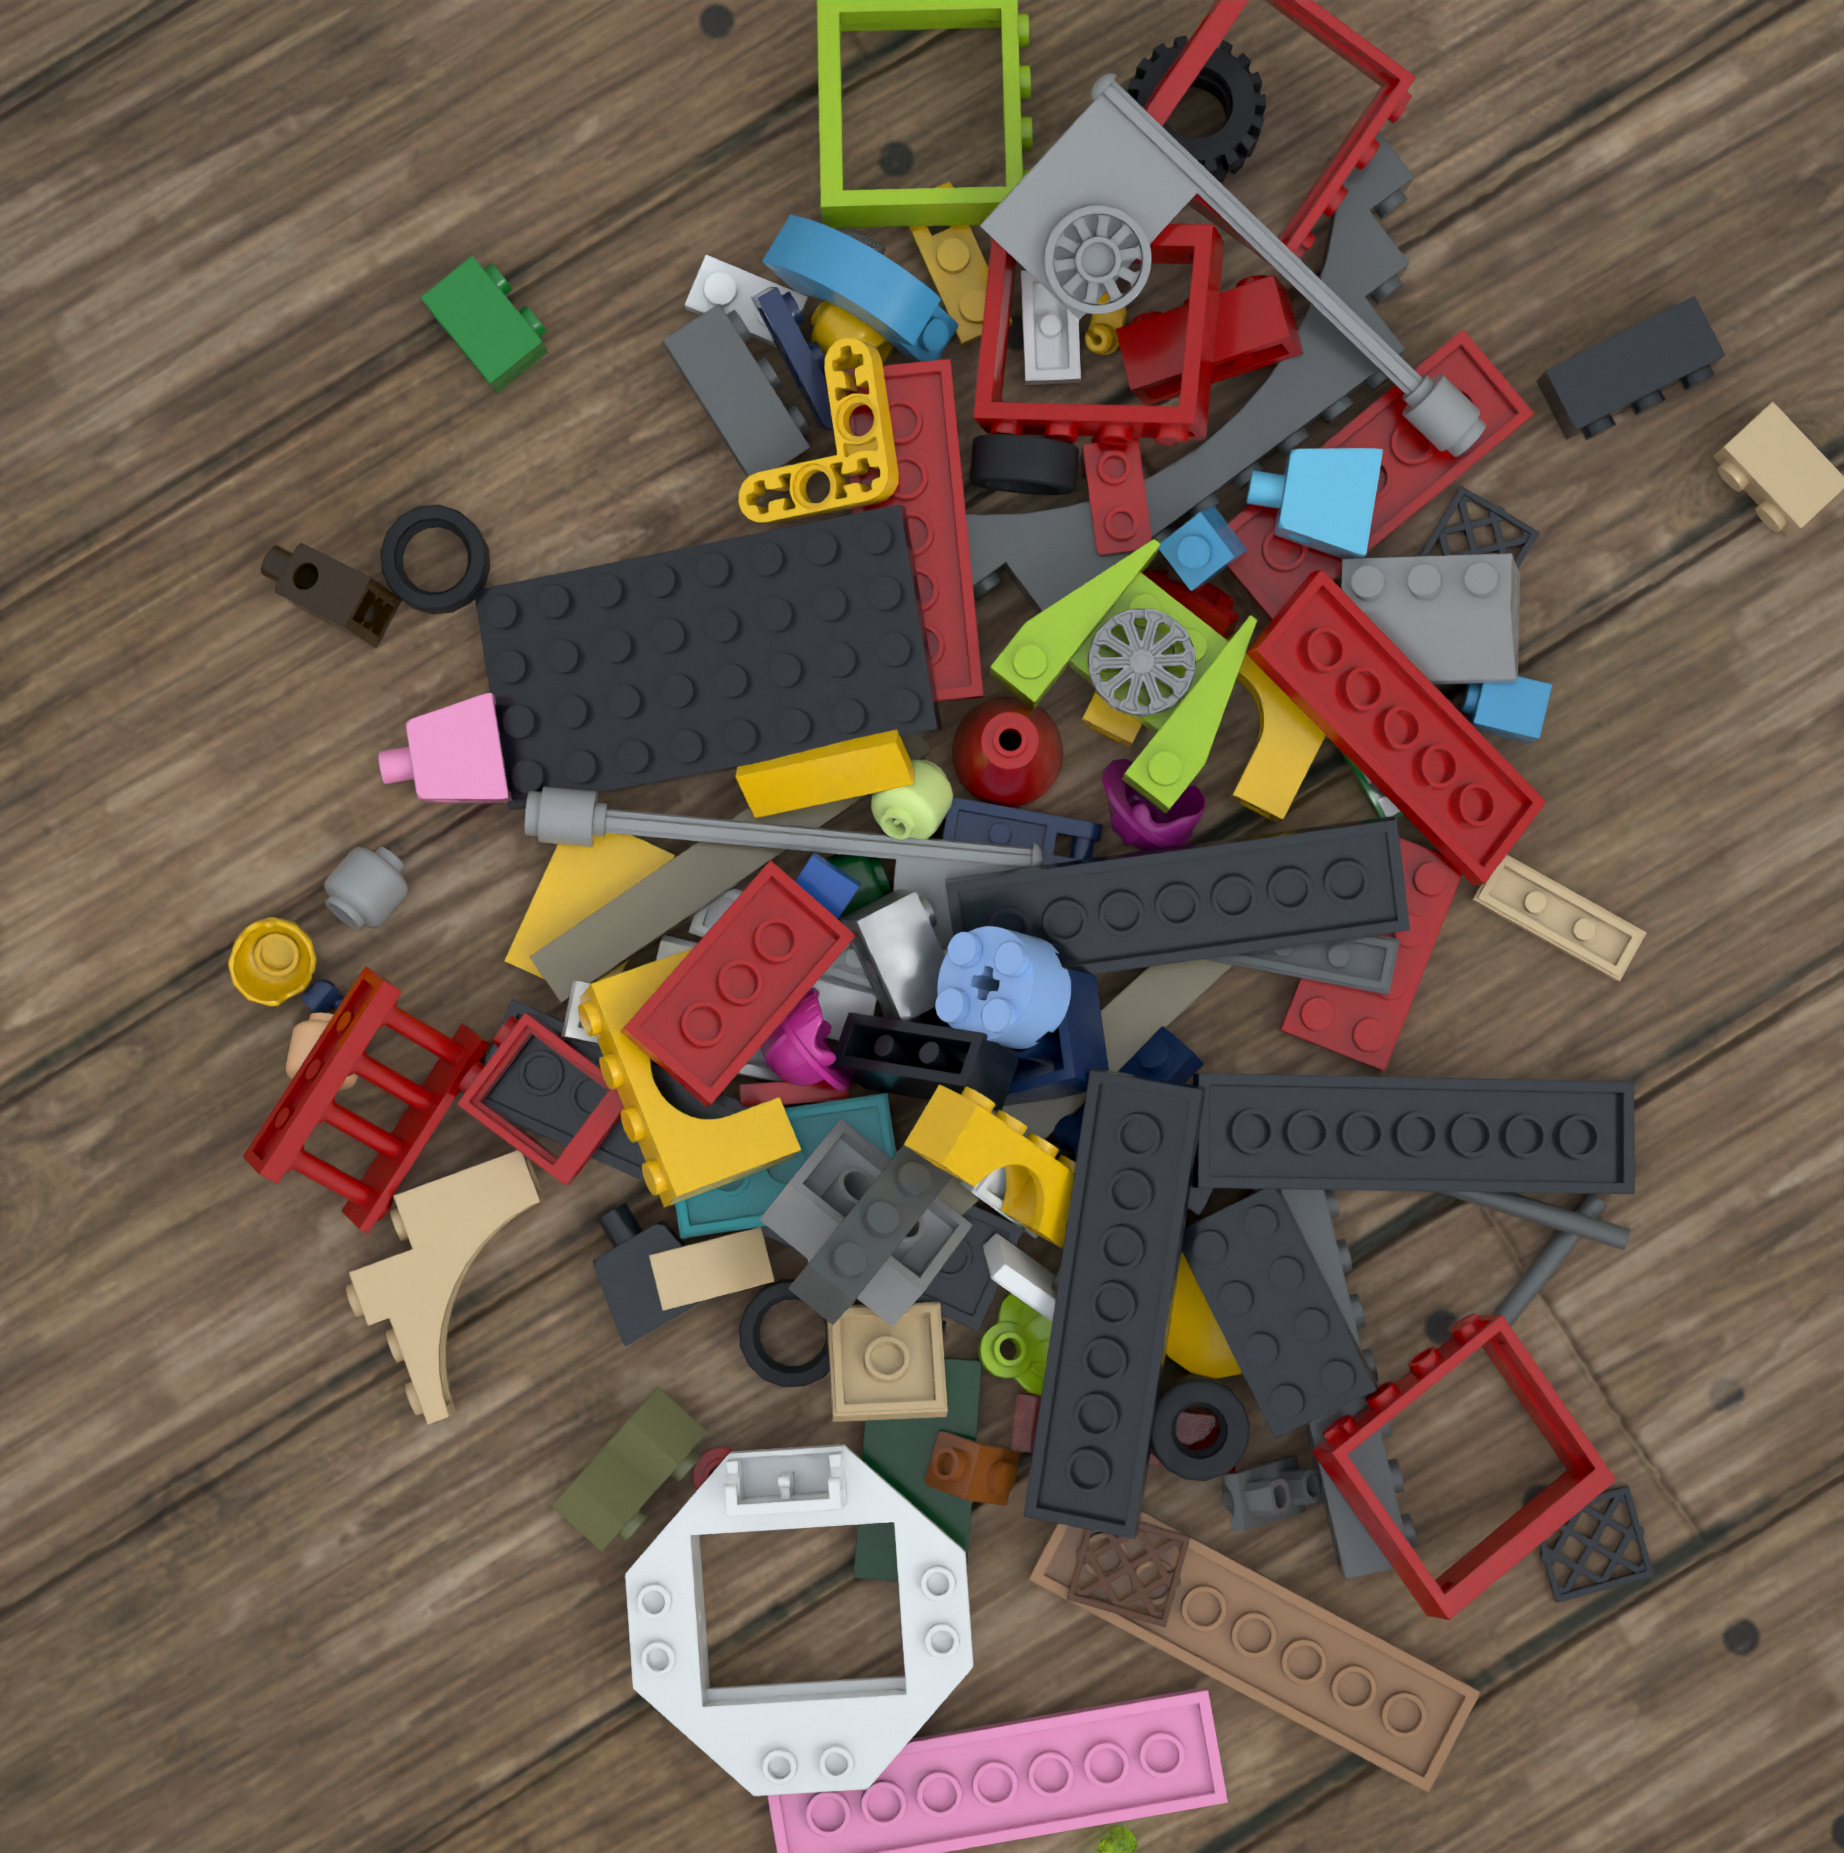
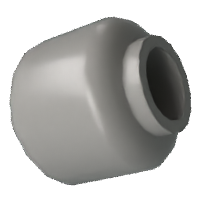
M355 847L326 879L324 888L329 898L325 901V904L339 920L354 930L359 931L363 926L372 929L378 928L389 918L408 894L407 883L401 875L405 866L397 856L384 847H379L375 852L367 848Z

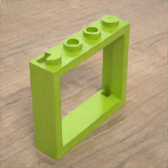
M817 0L822 224L831 228L980 225L1031 170L1023 169L1022 151H1032V117H1021V99H1031L1030 65L1019 64V48L1029 47V14L1018 13V0ZM1001 28L1006 186L844 190L841 32Z

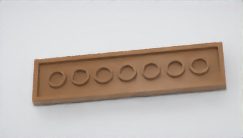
M1142 1510L1140 1522L1188 1535ZM1056 1523L1028 1575V1580L1067 1600L1077 1562L1076 1552L1081 1548L1086 1529ZM1092 1531L1088 1546L1092 1552L1110 1541L1105 1533ZM1145 1532L1153 1548L1170 1540L1166 1537ZM1138 1535L1135 1539L1131 1538L1120 1544L1129 1562L1147 1553ZM1190 1536L1180 1574L1181 1583L1176 1588L1166 1628L1070 1601L1428 1793L1481 1693L1478 1688ZM1177 1546L1158 1555L1167 1573L1175 1569L1179 1555ZM1114 1548L1095 1558L1105 1576L1123 1566ZM1152 1559L1134 1569L1143 1587L1161 1577ZM1089 1562L1083 1565L1078 1580V1586L1081 1590L1099 1580ZM1128 1573L1109 1583L1118 1600L1137 1591ZM1166 1584L1148 1593L1157 1611L1164 1608L1169 1591ZM1103 1587L1087 1595L1090 1598L1112 1603ZM1142 1598L1125 1606L1129 1609L1150 1614Z

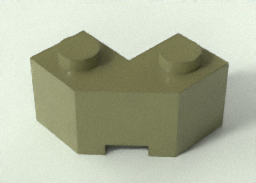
M657 1387L554 1502L552 1507L601 1552L616 1535L626 1542L648 1517L640 1508L670 1475L679 1482L701 1458L693 1449L708 1431Z

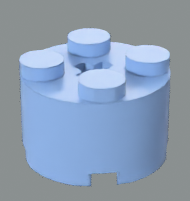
M980 927L969 932H960L950 940L948 952L939 972L938 996L935 1002V1009L940 1019L948 1022L954 1029L985 1033L988 1036V1041L997 1042L1003 1047L1026 1049L1038 1044L1035 1041L1040 1039L1047 1031L1054 1032L1062 1023L1070 1003V976L1068 970L1062 968L1055 954L1058 951L1049 942L1000 927Z

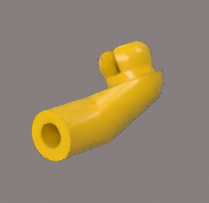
M1107 291L1097 301L1099 304L1108 302L1109 295ZM1125 306L1110 313L1092 314L1088 331H1086L1084 337L1085 344L1091 352L1109 355L1118 348L1119 342L1116 329L1126 324L1127 309Z

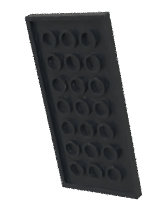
M902 505L479 589L474 594L490 693L496 697V717L508 791L511 792L512 800L508 801L510 810L525 809L529 791L542 792L543 787L597 791L598 795L733 770L739 766L764 762L898 729L901 738L942 731L906 508Z

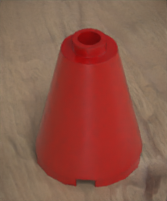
M998 697L979 704L963 718L953 739L952 759L960 782L976 799L989 804L1016 808L1037 800L1053 785L1062 765L1063 744L1056 724L1042 708L1036 706L1033 710L1016 697ZM1006 736L1013 737L1021 745L1014 751H1007L1001 747L999 739Z

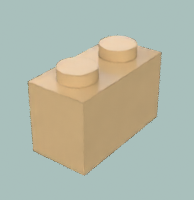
M1771 402L1712 456L1720 464L1717 467V471L1722 479L1738 492L1744 490L1758 504L1755 511L1759 518L1773 531L1780 532L1782 530L1788 537L1800 530L1844 489V476L1774 402Z

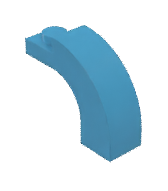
M790 214L762 260L768 268L795 292L822 299L851 313L881 334L912 363L938 360L959 326L938 305L941 298L911 273L864 243L816 221Z

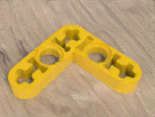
M853 337L842 338L834 342L825 356L824 369L837 455L750 475L742 483L738 499L741 511L748 519L757 523L777 525L880 503L887 500L895 492L898 485L899 471L883 364L878 350L872 344ZM851 352L854 355L863 357V365L855 368V377L843 371V364L849 363L852 359ZM857 385L869 389V394H850L846 396V391L856 392ZM868 405L874 415L873 426L867 434L855 436L849 425L851 413L858 406ZM868 463L870 467L880 470V478L872 480V489L870 486L859 483L847 484L844 475L855 477L866 474L868 472ZM824 472L830 481V492L822 502L812 503L806 493L807 482L813 474ZM766 489L778 492L790 491L792 500L786 498L769 502L768 508L760 507L757 503L758 497L765 495Z

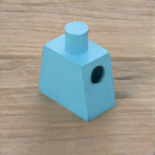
M1292 449L1286 458L1283 475L1256 470L1251 471L1246 503L1278 508L1274 534L1281 538L1342 559L1364 558L1367 552L1383 449Z

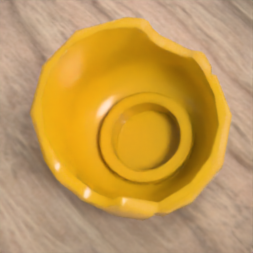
M268 917L250 924L236 937L228 960V967L233 985L248 1001L267 1006H279L287 999L306 989L312 980L317 958L311 937L296 922Z

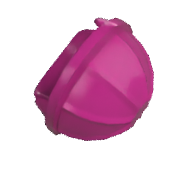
M813 987L761 1046V1052L772 1072L776 1073L779 1078L794 1085H810L826 1080L837 1090L844 1091L850 1087V1079L831 1065L835 1062L836 1055L825 1038L831 1033L832 1026L829 1022L823 1020L818 1000L820 992Z

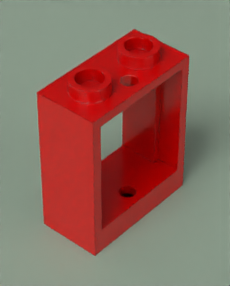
M524 1013L520 1020L511 1016L492 1040V1043L499 1048L488 1063L483 1065L477 1061L460 1082L458 1088L464 1092V1095L457 1105L565 1186L570 1185L621 1119V1110L624 1109L617 1089L611 1090L607 1086L600 1069V1064L561 1037V1035L533 1014ZM532 1035L608 1091L559 1157L484 1101Z

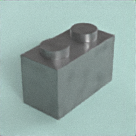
M897 889L840 918L842 923L856 935L851 943L885 1018L909 1021L935 1007L938 996L939 972L948 948L946 946L941 947L932 928L937 925L936 916L924 896H918L916 891Z

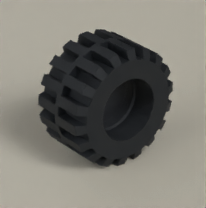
M1187 35L1174 38L1173 46L1168 49L1164 43L1155 47L1151 58L1148 60L1144 57L1137 66L1135 76L1130 80L1127 93L1141 107L1144 106L1187 43ZM1222 40L1219 48L1215 49L1190 85V87L1208 91L1219 100L1226 114L1224 127L1208 137L1189 138L1175 132L1166 122L1162 126L1220 183L1224 182L1227 173L1231 172L1235 175L1243 167L1245 159L1251 156L1265 119L1263 114L1266 109V94L1260 93L1263 82L1259 72L1251 74L1249 71L1251 60L1244 53L1238 58L1231 54L1233 45Z

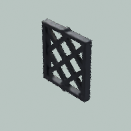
M1461 486L1419 556H1428L1437 539H1439L1443 556L1479 555L1498 551L1499 554H1507L1506 548L1524 544L1515 559L1519 569L1540 532L1505 512L1503 507L1495 506ZM1472 501L1486 509L1489 517L1470 521L1466 502ZM1458 506L1463 523L1444 528ZM1506 521L1521 530L1523 537L1504 541L1499 522ZM1491 524L1496 543L1477 548L1472 529ZM1465 531L1469 550L1450 554L1446 535Z
M1628 1485L1603 1491L1589 1503L1593 1504L1612 1498L1604 1514L1586 1505L1566 1525L1561 1526L1559 1530L1562 1533L1553 1549L1547 1547L1545 1541L1539 1545L1541 1551L1539 1556L1541 1561L1544 1562L1556 1603L1654 1576L1643 1538L1644 1529L1639 1524ZM1620 1501L1627 1505L1631 1519L1628 1528L1611 1519ZM1583 1511L1600 1520L1590 1539L1573 1529ZM1607 1525L1624 1534L1615 1552L1597 1543ZM1569 1535L1586 1544L1577 1563L1560 1554ZM1631 1539L1637 1541L1642 1558L1639 1566L1621 1557ZM1593 1549L1610 1558L1601 1577L1584 1568ZM1555 1560L1573 1569L1564 1587L1557 1584L1552 1567ZM1618 1563L1633 1571V1573L1609 1579ZM1580 1574L1596 1582L1572 1589Z

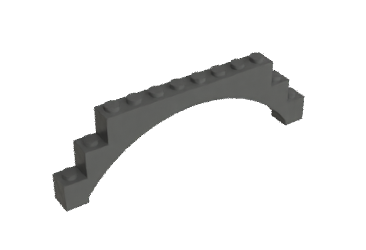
M1378 132L1375 139L1381 144L1373 158L1361 171L1354 167L1342 184L1348 189V193L1336 211L1330 216L1328 237L1319 279L1401 357L1405 349L1369 303V300L1372 298L1376 305H1379L1395 294L1404 285L1399 278L1404 274L1409 262L1373 215L1377 213L1382 220L1400 208L1408 200L1404 192L1407 191L1414 176L1383 135ZM1334 153L1331 156H1329L1327 163L1330 161ZM1310 303L1307 314L1298 330L1303 354L1280 361L1267 381L1241 411L1204 444L1157 474L1144 479L1152 540L1155 539L1157 542L1162 543L1174 533L1172 528L1186 517L1190 516L1192 519L1203 510L1213 506L1215 508L1218 507L1221 501L1216 495L1232 483L1239 490L1249 484L1252 470L1262 472L1266 470L1261 463L1263 460L1277 450L1280 451L1283 457L1287 456L1292 449H1297L1310 438L1305 429L1323 417L1330 424L1355 404L1350 397L1366 384L1374 391L1390 379ZM1089 501L1069 507L1025 514H966L975 601H979L1003 582L998 574L1005 570L1037 614H1039L1133 553L1099 556L1096 553ZM852 509L843 516L852 514Z

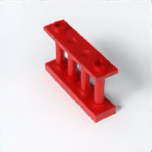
M365 966L244 1153L243 1158L259 1175L277 1185L284 1174L293 1169L346 1198L348 1201L341 1212L358 1229L369 1234L376 1221L383 1219L389 1212L395 1191L460 1092L458 1086L464 1076L477 1061L483 1064L484 1053L490 1043L463 1023L453 1038H450L397 1007L396 1000L402 991L385 977ZM387 1026L439 1057V1060L422 1086L366 1054V1047L378 1028ZM356 1074L409 1105L392 1133L335 1102V1095L347 1076ZM324 1121L379 1152L361 1181L304 1150V1143L316 1124Z

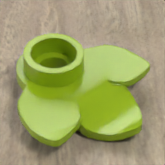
M1009 1293L1000 1304L997 1324L989 1327L979 1341L978 1354L983 1367L995 1377L1003 1379L1014 1378L1026 1392L1041 1396L1052 1321L1012 1293ZM1005 1339L1012 1341L1016 1347V1354L1012 1360H1006L1000 1353V1345Z

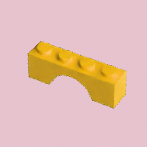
M939 1084L904 1145L937 1168L973 1187L993 1171L1004 1167L1006 1191L1001 1212L1030 1232L1063 1249L1076 1162L1063 1155H1060L1059 1159L1056 1160L1055 1156L1059 1149L1033 1133H1029L1027 1138H1025L1023 1135L1028 1128L1025 1124L1001 1110H998L993 1115L991 1112L996 1104L977 1091L965 1087L960 1095Z

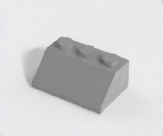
M1512 553L1342 559L1341 589L1432 684L1518 682L1520 573Z
M840 1119L759 1220L807 1259L811 1260L891 1159L845 1121ZM937 1196L857 1299L893 1327L923 1294L973 1225Z

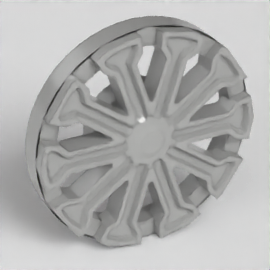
M1088 205L1072 210L1055 225L1046 241L1043 264L1051 288L1063 302L1081 312L1104 314L1128 305L1142 291L1151 270V248L1143 228L1129 214L1108 205ZM1095 214L1098 218L1094 237H1092L1085 223L1086 216ZM1115 217L1121 221V227L1108 239L1109 220ZM1068 225H1074L1082 241L1081 244L1064 236L1063 231ZM1130 234H1134L1137 237L1138 243L1135 247L1118 248ZM1060 246L1074 253L1075 257L1056 260L1053 258L1054 249ZM1136 258L1141 260L1140 270L1136 272L1121 265V261ZM1077 268V271L1065 284L1058 282L1056 275L1059 271ZM1115 275L1130 282L1131 289L1125 294L1120 293L1113 279ZM1086 279L1088 281L1085 298L1079 301L1073 297V292ZM1099 283H1103L1109 295L1107 303L1099 304L1097 302Z
M1129 609L1110 618L1097 631L1088 654L1089 677L1097 694L1111 708L1131 716H1152L1173 707L1187 692L1195 673V649L1187 631L1172 617L1154 609ZM1134 619H1145L1147 622L1142 640L1139 639L1133 623ZM1162 623L1170 628V632L1156 644L1153 643L1159 624ZM1117 625L1123 628L1129 643L1128 645L1111 634V630ZM1175 642L1182 643L1184 648L1183 654L1163 655V652ZM1106 645L1120 656L1102 658L1097 653L1100 646ZM1182 666L1186 672L1184 677L1179 679L1166 671L1164 667ZM1119 669V673L1108 682L1101 680L1099 675L1101 670ZM1157 680L1173 690V694L1168 699L1161 697L1156 684ZM1125 682L1130 683L1126 699L1122 701L1117 700L1114 697V691ZM1145 686L1151 701L1149 706H1139L1137 703L1140 688Z

